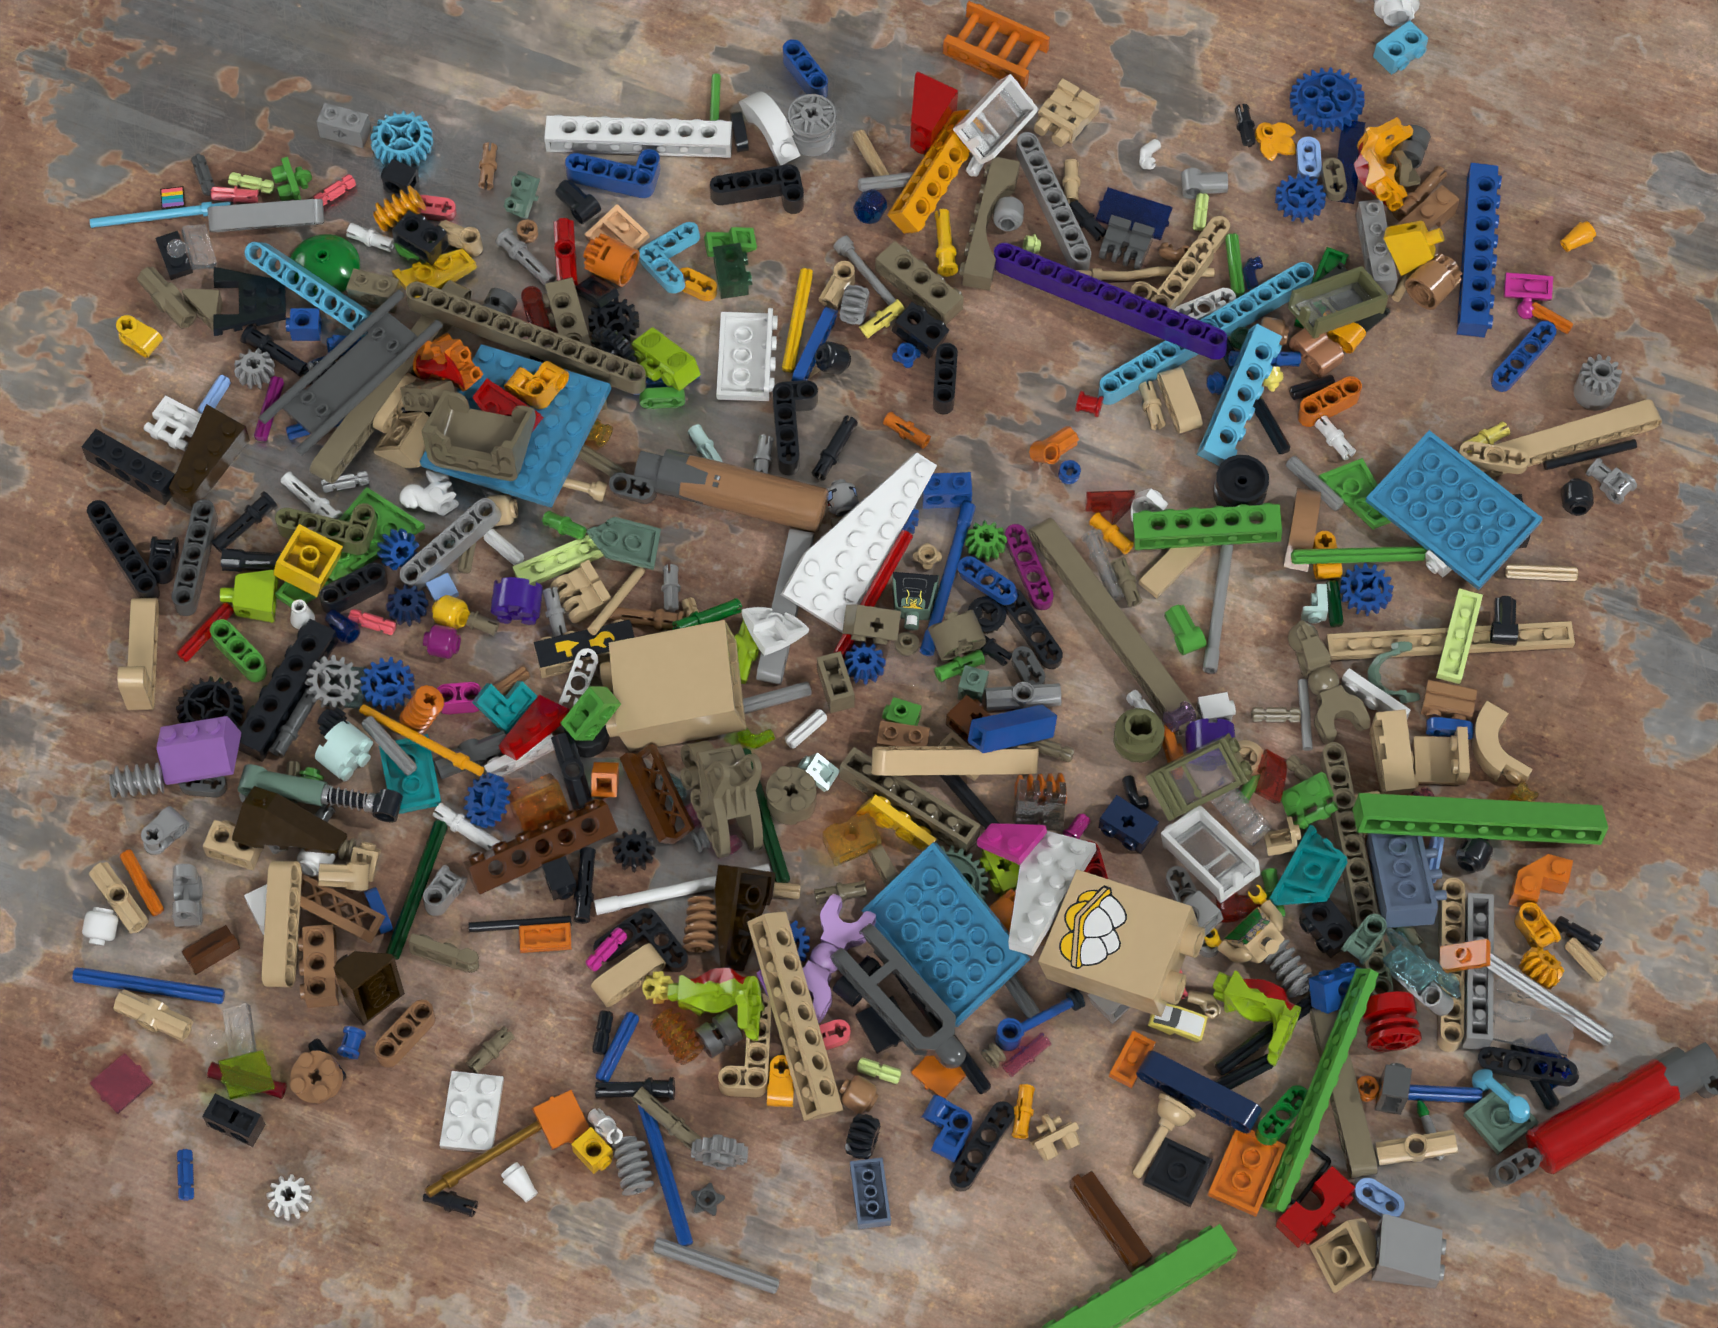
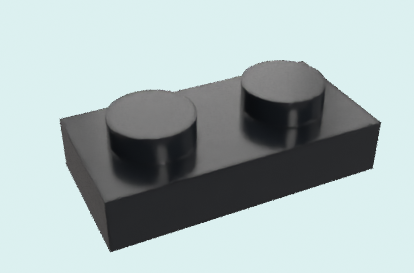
M178 231L155 238L170 280L193 273Z

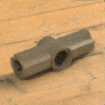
M154 267L144 268L137 277V280L150 294L156 307L162 313L166 312L180 328L191 326L197 318L196 313L183 300L177 287L171 282L168 283Z

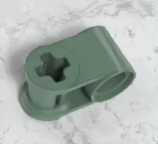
M1379 914L1367 916L1358 929L1347 939L1341 950L1344 952L1348 951L1360 960V964L1364 965L1385 934L1387 928L1385 919ZM1375 925L1380 929V932L1373 933L1368 929V926Z

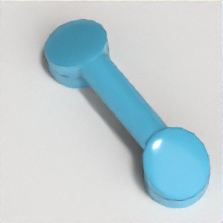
M1481 1069L1472 1075V1085L1474 1088H1481L1482 1092L1491 1089L1509 1105V1117L1513 1122L1524 1123L1530 1118L1528 1102L1520 1096H1514L1493 1078V1073L1490 1069Z

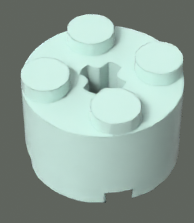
M342 721L326 734L324 738L328 741L324 747L319 744L315 753V759L345 782L350 779L358 766L364 767L369 762L371 755L368 753L373 745V741L350 722Z

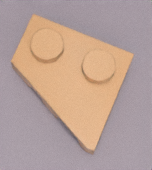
M618 204L585 233V237L589 241L595 240L602 233L636 250L650 238L649 233Z

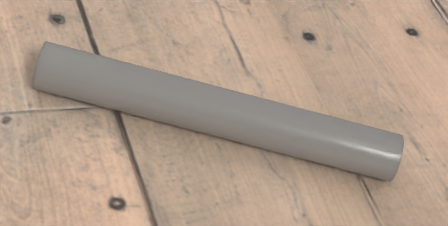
M1300 679L1298 680V693L1301 711L1302 747L1304 751H1310L1313 749L1308 680Z

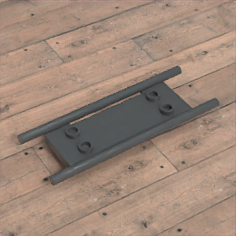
M398 289L258 418L263 424H266L283 409L294 421L311 434L295 449L303 456L436 334L443 325L436 319L419 336L414 334L388 313L405 297L404 293ZM365 332L368 333L343 357H341L331 368H329L320 378H318L308 389H304L330 364H332L341 354H343L353 343H355Z

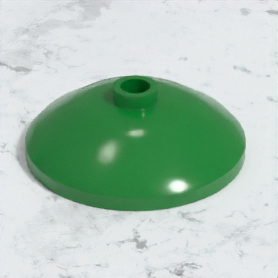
M332 234L315 235L304 240L295 248L290 257L341 293L347 290L346 288L353 269L360 270V259L355 247L348 240ZM298 273L294 275L295 283L299 281ZM316 285L313 287L314 296H316L318 293V287Z

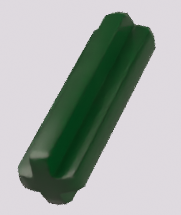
M1336 580L1327 581L1330 626L1340 627L1343 625L1344 619L1339 583Z

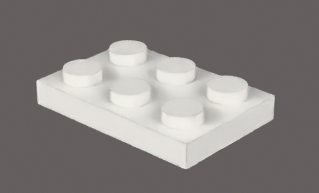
M458 1071L451 1072L439 1145L440 1149L484 1153L494 1147L504 1083L503 1076Z

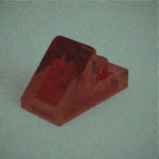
M1135 490L1086 492L1085 512L1102 513L1110 511V523L1115 525L1130 510L1135 498Z

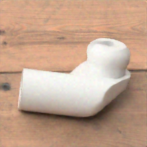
M1157 139L1151 140L1140 149L1139 164L1143 169L1152 170L1156 165L1153 163L1156 160L1152 157V154L1161 148V143Z

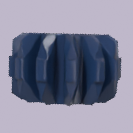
M404 584L403 590L395 587L394 594H388V603L386 604V609L390 612V618L392 620L397 619V624L399 625L407 622V625L410 627L411 621L414 620L420 624V616L427 615L426 608L429 606L428 600L425 599L424 591H418L415 585L408 589V586Z

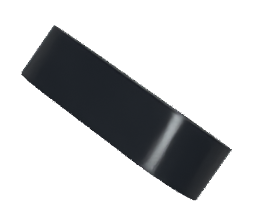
M742 111L730 113V120L732 122L737 153L749 151Z

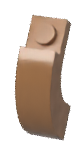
M1301 488L1296 490L1284 568L1308 572L1309 564H1293L1291 553L1293 550L1313 549L1321 492Z

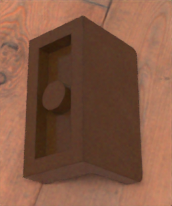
M225 925L181 952L195 975L239 950L240 946L235 935Z

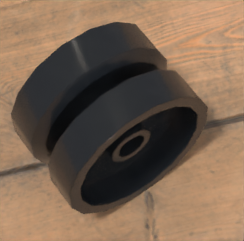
M1249 455L1228 457L1220 464L1216 473L1213 487V497L1216 505L1236 507L1241 504L1248 506L1263 504L1269 486V473L1266 466L1258 459Z

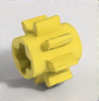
M663 971L653 972L652 975L646 976L642 986L646 1000L653 999V1004H662L664 1000H669L668 985L673 984L671 976H664Z

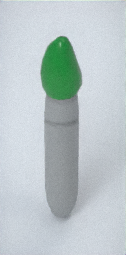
M1418 1100L1417 1113L1421 1118L1425 1133H1436L1434 1124L1429 1116V1109L1424 1102ZM1438 1156L1436 1158L1442 1160L1444 1156Z

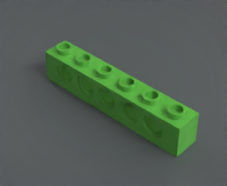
M1263 503L1256 506L1241 504L1236 507L1214 506L1206 509L1192 507L1187 510L1165 509L1157 512L1143 510L1133 513L1135 550L1280 542L1282 539L1280 504ZM1257 520V521H1260L1261 523H1259V524H1254V523H1252L1251 521ZM1228 522H1235L1236 524H1235V525H1228V524H1226V523H1228ZM1209 523L1212 526L1205 527L1202 524ZM1179 525H1186V526H1188V527H1186V528H1179V527H1177V526H1179ZM1156 526L1163 527L1160 530L1154 529Z

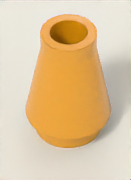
M1588 221L1579 222L1560 240V244L1566 252H1569L1572 249L1593 242V238L1596 237V231Z

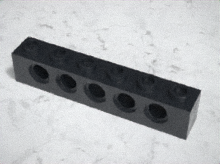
M309 619L306 625L301 626L297 634V640L285 652V659L281 665L275 667L271 681L261 689L259 700L255 706L252 705L246 715L247 719L242 726L237 727L241 731L239 751L259 761H264L270 747L280 733V727L285 725L305 689L311 686L305 684L306 679L311 678L306 674L307 671L313 669L311 665L315 661L320 663V659L323 656L328 659L337 645L338 637L335 630L312 619ZM310 646L315 647V648H314L313 650H311V651H305V649H306L307 647H310ZM294 667H302L299 671H292ZM284 686L290 687L287 691H279ZM269 707H277L276 710L272 712L266 711ZM264 727L262 731L254 732L255 728Z

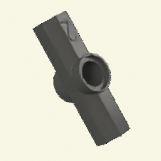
M500 731L480 740L475 738L468 739L459 744L457 749L453 751L469 756L471 761L484 767L490 759L505 755L501 752L498 745L506 735L503 731ZM442 756L433 758L441 780L466 770L453 766V762Z

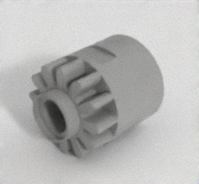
M1598 354L1596 360L1589 357L1587 363L1582 364L1573 391L1576 401L1582 407L1598 411L1607 408L1613 402L1621 382L1622 370H1617L1618 362L1610 363V356L1602 360V356Z

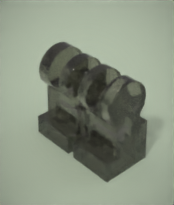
M1019 779L1012 817L1013 823L1038 825L1039 820V824L1045 825L1047 830L1064 831L1066 782H1058L1056 792H1052V782L1046 781L1042 792L1044 800L1038 802L1039 795H1041L1039 780H1033L1032 789L1027 791V780Z

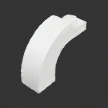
M756 92L738 101L747 122L754 123L763 133L778 166L800 156L792 137L794 133L784 114L770 96L764 92Z

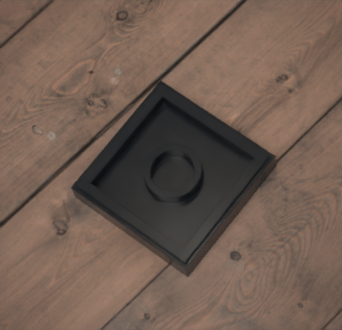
M1165 1137L1143 1185L1191 1208L1213 1159Z

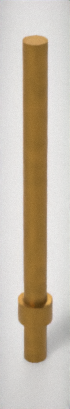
M538 1120L455 1171L450 1170L441 1175L440 1180L425 1188L428 1197L431 1198L445 1188L451 1189L459 1184L458 1181L542 1130Z

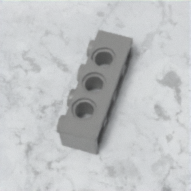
M1359 201L1356 222L1365 270L1387 295H1391L1395 291L1397 274L1393 257L1383 238L1387 228L1383 201Z

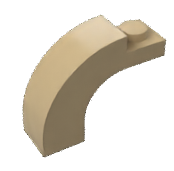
M1486 701L1474 725L1472 738L1474 756L1483 771L1495 781H1498L1501 774H1503L1511 783L1520 784L1524 787L1533 769L1508 755L1502 749L1498 739V733L1505 724L1509 713Z

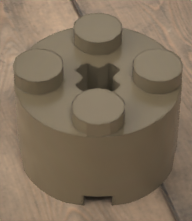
M968 610L961 615L957 611L944 616L945 621L933 624L928 628L943 662L953 661V658L967 652V655L971 654L986 644L985 635L974 610Z
M782 766L771 775L766 785V803L771 816L776 821L786 825H794L797 822L809 819L816 808V784L813 776L797 767Z

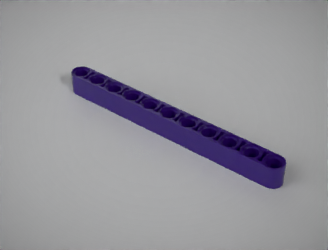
M1000 243L994 248V257L996 258L995 269L1001 274L1207 358L1218 360L1226 355L1227 335L1222 329L1012 244Z

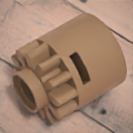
M1435 253L1432 260L1421 265L1405 281V288L1409 296L1418 305L1425 309L1433 310L1462 281L1460 277L1462 272L1459 271L1457 263L1452 258L1444 256L1442 253L1439 255Z

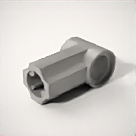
M1188 168L1181 173L1182 191L1185 198L1196 199L1198 193L1228 192L1227 172L1201 173V170L1197 168Z

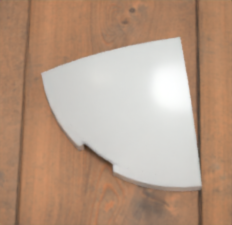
M753 607L742 609L741 612L750 635L764 656L789 646L809 632V628L798 618L788 613H784V616L779 613H772V608Z

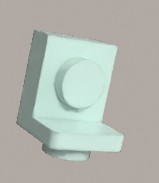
M1317 584L1315 593H1311V606H1304L1301 614V620L1313 624L1326 621L1328 613L1327 584Z
M819 753L809 757L805 756L798 765V768L805 770L813 776L816 786L824 792L829 790L840 772L837 767Z

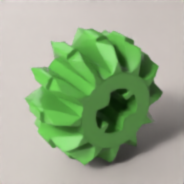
M986 520L983 521L982 526L975 522L973 529L967 531L968 538L965 539V545L969 547V555L976 554L975 558L978 560L984 557L986 562L989 561L990 557L997 560L999 553L1005 551V544L1007 543V537L1003 535V527L996 528L997 524L995 522L987 525Z

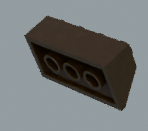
M354 951L350 955L346 954L339 958L333 967L345 1004L363 1025L367 1024L405 994L396 961L392 954Z

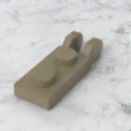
M412 933L410 936L409 951L411 954L454 969L468 971V973H475L479 969V956L474 950L472 951L469 948L460 950L451 943H440L424 934L417 935Z

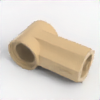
M447 220L440 222L439 226L447 232L449 245L459 249L463 248L471 258L477 257L482 253L483 244L478 229L475 227L464 228Z
M840 261L834 266V273L819 297V302L825 307L837 310L842 302L845 288L848 285L855 284L854 266L848 261ZM841 274H848V275H849L848 277H844V278H843V277H840Z
M347 862V864L319 863L318 886L345 887V889L368 890L370 864L363 862Z

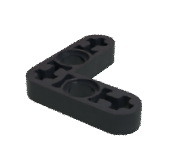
M650 908L639 910L598 938L593 945V950L595 951L607 937H611V933L615 928L619 927L622 930L628 929L633 932V937L628 941H624L621 945L618 944L620 947L605 962L612 961L645 938L666 962V967L670 971L681 972L688 965L686 950L659 915ZM652 917L651 925L647 923L642 924V918L650 919ZM638 926H639L640 933H638V932H637V929H636V927H638ZM660 934L666 935L669 938L668 943L664 946H659L654 941ZM671 948L676 957L682 956L680 964L676 961L671 963L672 955L669 952Z

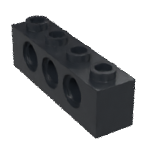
M95 429L81 446L88 462L158 502L166 505L172 497L169 487L175 473L98 429Z

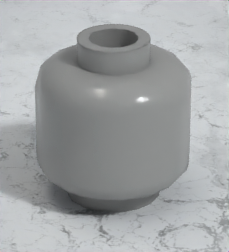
M1015 197L1000 198L994 206V224L1003 231H1013L1022 225L1024 218L1022 202Z

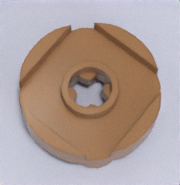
M322 1051L302 1053L291 1071V1090L303 1101L314 1104H321L330 1097L333 1098L339 1092L343 1082V1072L336 1062L337 1059L333 1055ZM319 1070V1075L322 1076V1079L314 1084L312 1074Z

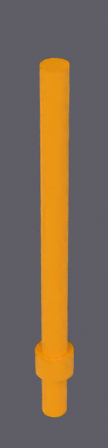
M365 704L360 707L359 713L366 717L372 716L381 725L453 762V766L461 770L466 769L478 776L484 773V767L471 761L469 756L461 752L456 753Z

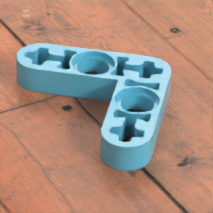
M694 222L683 223L644 245L639 250V259L642 266L668 293H678L685 288L682 272L669 258L699 241L700 232L697 224ZM669 242L675 243V244H674L673 246H671V247H664V245H665L666 243H669ZM661 266L667 267L664 271H656Z

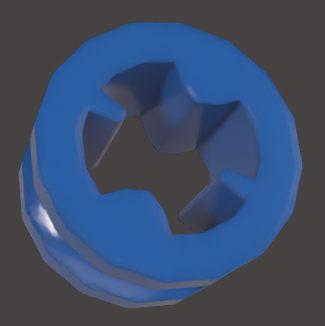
M1073 460L1064 461L1059 468V479L1065 484L1077 482L1081 473L1080 465ZM1068 468L1073 469L1071 476L1066 474Z

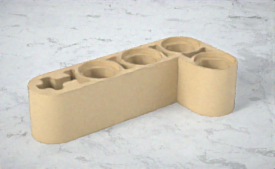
M1205 238L1197 239L1158 290L1144 281H1139L1132 286L1131 293L1137 295L1141 291L1147 292L1148 295L1145 299L1158 304H1164L1174 310L1181 304L1213 261L1214 251L1212 243ZM1187 267H1192L1195 269V271L1191 274H1185L1183 272V270ZM1172 286H1179L1181 288L1176 293L1169 291Z
M761 993L765 1009L762 1012L759 1029L764 1030L766 1033L763 1036H759L758 1041H752L746 1037L745 1066H726L719 1072V1089L726 1096L761 1097L767 1092L772 1007L766 994ZM759 1053L764 1058L761 1061H754L751 1059V1056ZM728 1077H733L737 1080L733 1085H727L723 1081ZM754 1078H759L763 1081L759 1086H753L749 1082Z

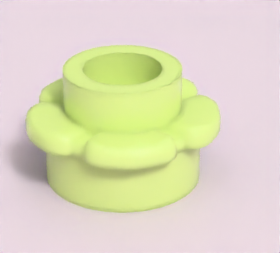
M1036 234L1032 236L1026 235L1022 249L1038 254L1041 240L1037 239Z

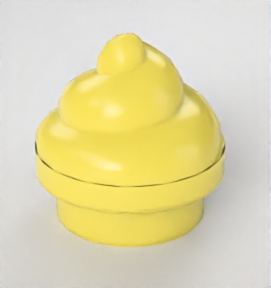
M1273 367L1267 379L1264 378L1263 385L1268 387L1271 392L1275 391L1279 386V382L1284 378L1280 367Z

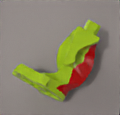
M716 968L707 971L695 979H689L681 975L679 976V983L668 985V999L670 1001H678L679 1008L682 1010L690 1009L700 1017L704 1012H723L737 1004L738 1028L745 1032L747 1038L752 1041H758L760 1012H763L765 1007L762 1002L760 984L755 976L743 977L731 968Z
M1234 971L1232 977L1219 972L1213 983V988L1215 989L1213 996L1215 999L1224 1002V1011L1226 1013L1236 1010L1247 1020L1253 1022L1270 1021L1273 1023V1036L1268 1046L1267 1060L1271 1065L1276 1066L1287 1042L1292 1037L1301 1007L1291 1003L1284 989L1270 981L1243 979L1238 971Z

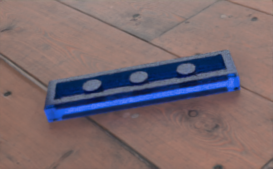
M1352 120L1351 126L1344 124L1343 130L1340 132L1337 159L1342 162L1344 167L1347 191L1345 197L1336 202L1355 203L1358 176L1354 163L1359 157L1357 144L1364 135L1366 122ZM1336 183L1333 184L1335 192H1339L1340 190L1337 189Z

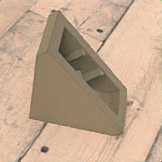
M184 289L182 293L185 302L213 331V314H221L222 310L220 291L212 289Z

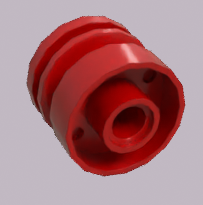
M1395 991L1369 997L1366 1012L1362 1017L1363 1022L1369 1025L1365 1029V1035L1368 1037L1367 1047L1370 1050L1377 1052L1398 1051L1415 1046L1421 1041V1032L1418 1030L1419 1022L1417 1019H1413L1417 1015L1413 994Z

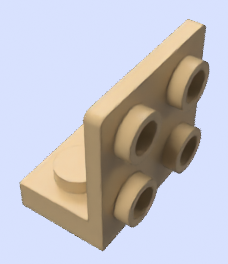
M1457 727L1454 736L1414 737V770L1418 777V784H1466L1470 774L1467 727Z

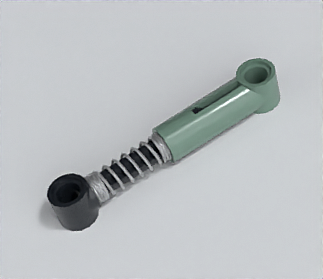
M252 764L244 766L238 786V792L245 796H248L252 788L256 786L278 793L294 802L321 807L324 804L330 803L331 806L335 804L338 807L343 805L344 808L350 806L351 809L357 808L358 811L364 809L365 812L373 813V817L389 823L397 821L403 800L402 794L390 789H381L376 794L371 792L369 794L367 792L362 794L360 791L353 792V789L351 791H347L346 788L340 790V787L335 789L333 786L327 785L325 781L271 772L261 766Z

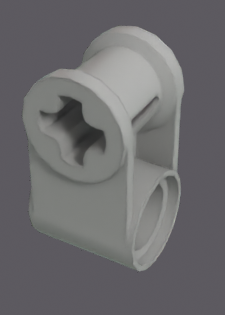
M171 806L166 807L142 830L141 839L144 842V849L150 855L161 854L187 831L190 823Z
M447 865L442 866L423 893L426 912L432 916H440L445 913L454 899L463 891L467 878L456 875L450 871ZM433 898L441 899V901L438 903L430 902V900Z

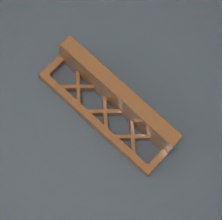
M302 874L301 890L304 884L308 882L312 884L314 894L307 897L301 896L300 907L371 944L386 916L328 886H318V881ZM331 894L334 904L323 907L320 897ZM351 904L354 915L347 918L342 917L340 908ZM372 915L376 918L370 929L367 930L363 928L361 918Z

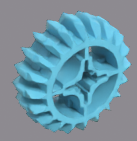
M404 110L401 114H397L394 111L391 117L385 114L384 120L378 119L377 126H373V133L370 136L371 148L375 157L380 159L383 165L387 163L389 165L393 159L409 166L413 163L419 166L420 160L426 161L427 154H431V147L434 143L432 130L429 128L428 122L423 121L421 115L415 117L413 111L409 115H406ZM416 134L420 137L417 143L414 142ZM387 137L390 138L388 146L384 144Z

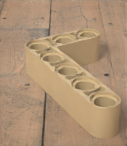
M157 598L131 599L127 667H118L117 673L118 687L127 710L154 709L159 603Z

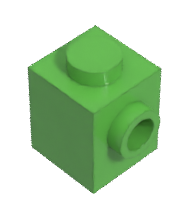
M893 697L891 705L886 704L882 719H885L887 722L918 726L922 706Z

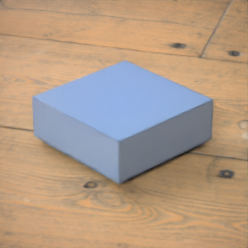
M448 573L426 582V587L434 602L444 595L459 596Z

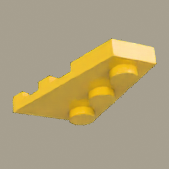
M875 794L862 804L856 814L863 818L866 814L875 818V824L882 829L885 827L896 830L895 834L898 838L921 851H924L936 841V838L932 836L929 829L915 824L907 813L893 808L890 801L885 797Z

